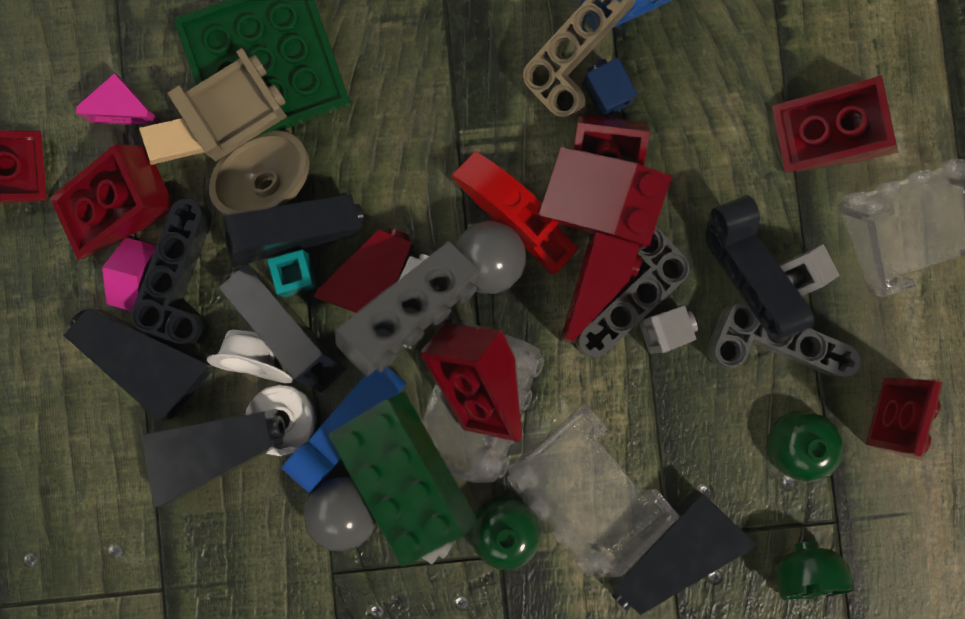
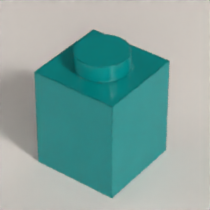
M304 250L267 259L277 295L290 297L319 288L311 255Z

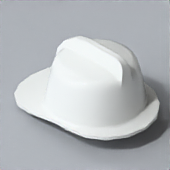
M229 330L226 333L219 353L207 357L209 364L220 369L248 373L280 383L292 382V378L288 374L275 368L274 354L258 334L253 331Z

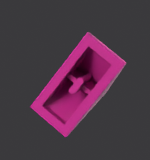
M115 73L76 106V114L90 123L150 126L160 122V119L136 92Z
M125 238L102 267L107 305L129 311L133 310L157 245L130 238Z

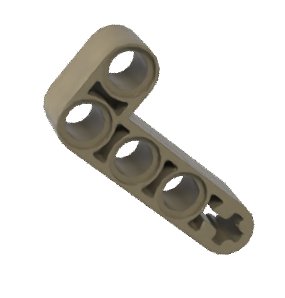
M585 0L526 65L523 72L526 86L553 114L560 117L577 115L582 111L585 105V95L568 75L627 14L636 0H623L621 2L617 0ZM600 2L608 5L606 8L612 11L610 16L604 9L598 7ZM591 13H598L600 17L598 28L593 32H587L584 26L586 17ZM570 39L574 44V53L570 58L563 59L560 55V46L564 41ZM545 66L549 70L550 76L547 83L541 86L536 80V72L540 67ZM567 90L574 97L573 106L568 111L564 110L559 102L560 96Z

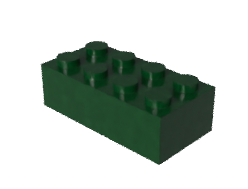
M405 391L384 400L328 434L402 568L464 536L478 522Z

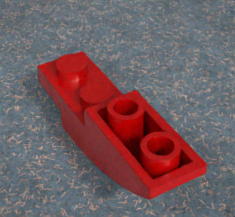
M475 151L451 175L454 181L493 221L504 223L513 228L520 236L525 248L551 275L556 274L578 250L576 245L557 226L559 223L538 216L542 202L506 171Z

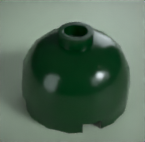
M792 411L781 416L775 422L777 424L773 427L772 433H769L767 438V454L773 466L779 472H782L786 477L800 482L820 481L830 476L838 468L844 453L843 439L838 428L826 417L811 411Z
M500 496L488 500L477 511L476 518L478 522L471 528V541L475 552L484 563L498 570H514L524 566L535 556L541 543V526L536 513L528 504L516 497Z
M817 541L795 544L796 551L786 554L779 563L777 586L780 599L782 600L812 599L815 596L823 595L829 597L855 591L853 577L846 561L840 554L831 549L818 548Z

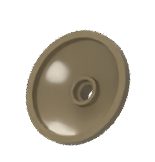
M277 130L249 140L222 157L216 164L209 182V195L212 203L224 216L289 204L301 190L308 175L310 162L306 148L293 134Z

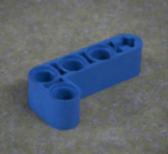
M389 367L380 372L376 369L369 376H364L310 440L301 445L281 469L308 493H311L342 460L328 434L384 400L399 394L407 382Z

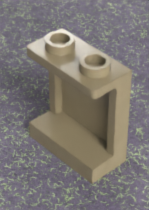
M243 48L236 51L240 57L238 60L187 92L179 85L167 93L205 154L214 161L224 157L287 117L281 108L286 103L275 84L270 87L267 86L262 76L267 74L265 68L256 55L249 58Z

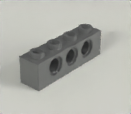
M448 241L336 330V346L366 377L376 369L379 372L383 371L396 358L395 353L402 347H412L423 336L425 328L431 323L438 325L451 312L450 308L458 301L464 303L472 297L477 290L474 284L480 270ZM431 286H441L445 291H436ZM414 307L419 313L410 314L404 311L403 308ZM378 329H386L390 331L392 335L388 337H381L377 335L375 331Z

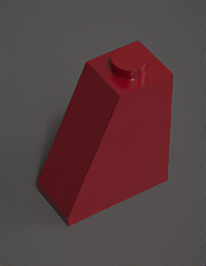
M389 228L388 233L378 230L316 290L314 297L358 313L399 281L406 263L414 250L413 243L408 241L409 235L393 228Z

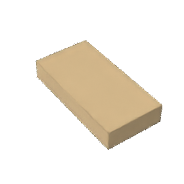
M183 118L139 128L150 165L204 152Z

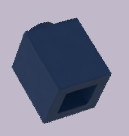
M618 57L610 62H607L606 59L600 60L588 68L583 86L600 117H608L634 102L638 94Z

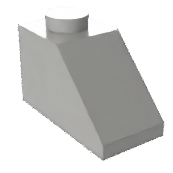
M824 244L779 265L801 296L826 286L840 276Z
M685 306L642 319L639 322L649 354L664 353L697 340L694 333L698 330L695 317L691 311L687 312Z

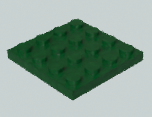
M226 0L173 19L196 85L238 60L240 57L236 51L243 48L249 58L253 55L257 56L267 74L262 76L268 87L275 84L286 101L281 108L287 117L256 137L274 130L282 131L352 106L315 0Z

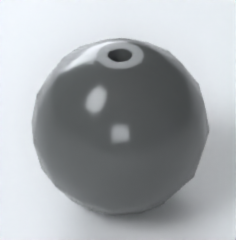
M483 221L471 225L460 235L455 246L480 270L474 284L477 287V293L497 294L508 290L518 281L526 266V250L520 236L513 228L501 222Z
M336 475L322 480L309 493L304 503L307 533L317 545L329 551L345 552L359 547L371 536L377 524L351 476Z

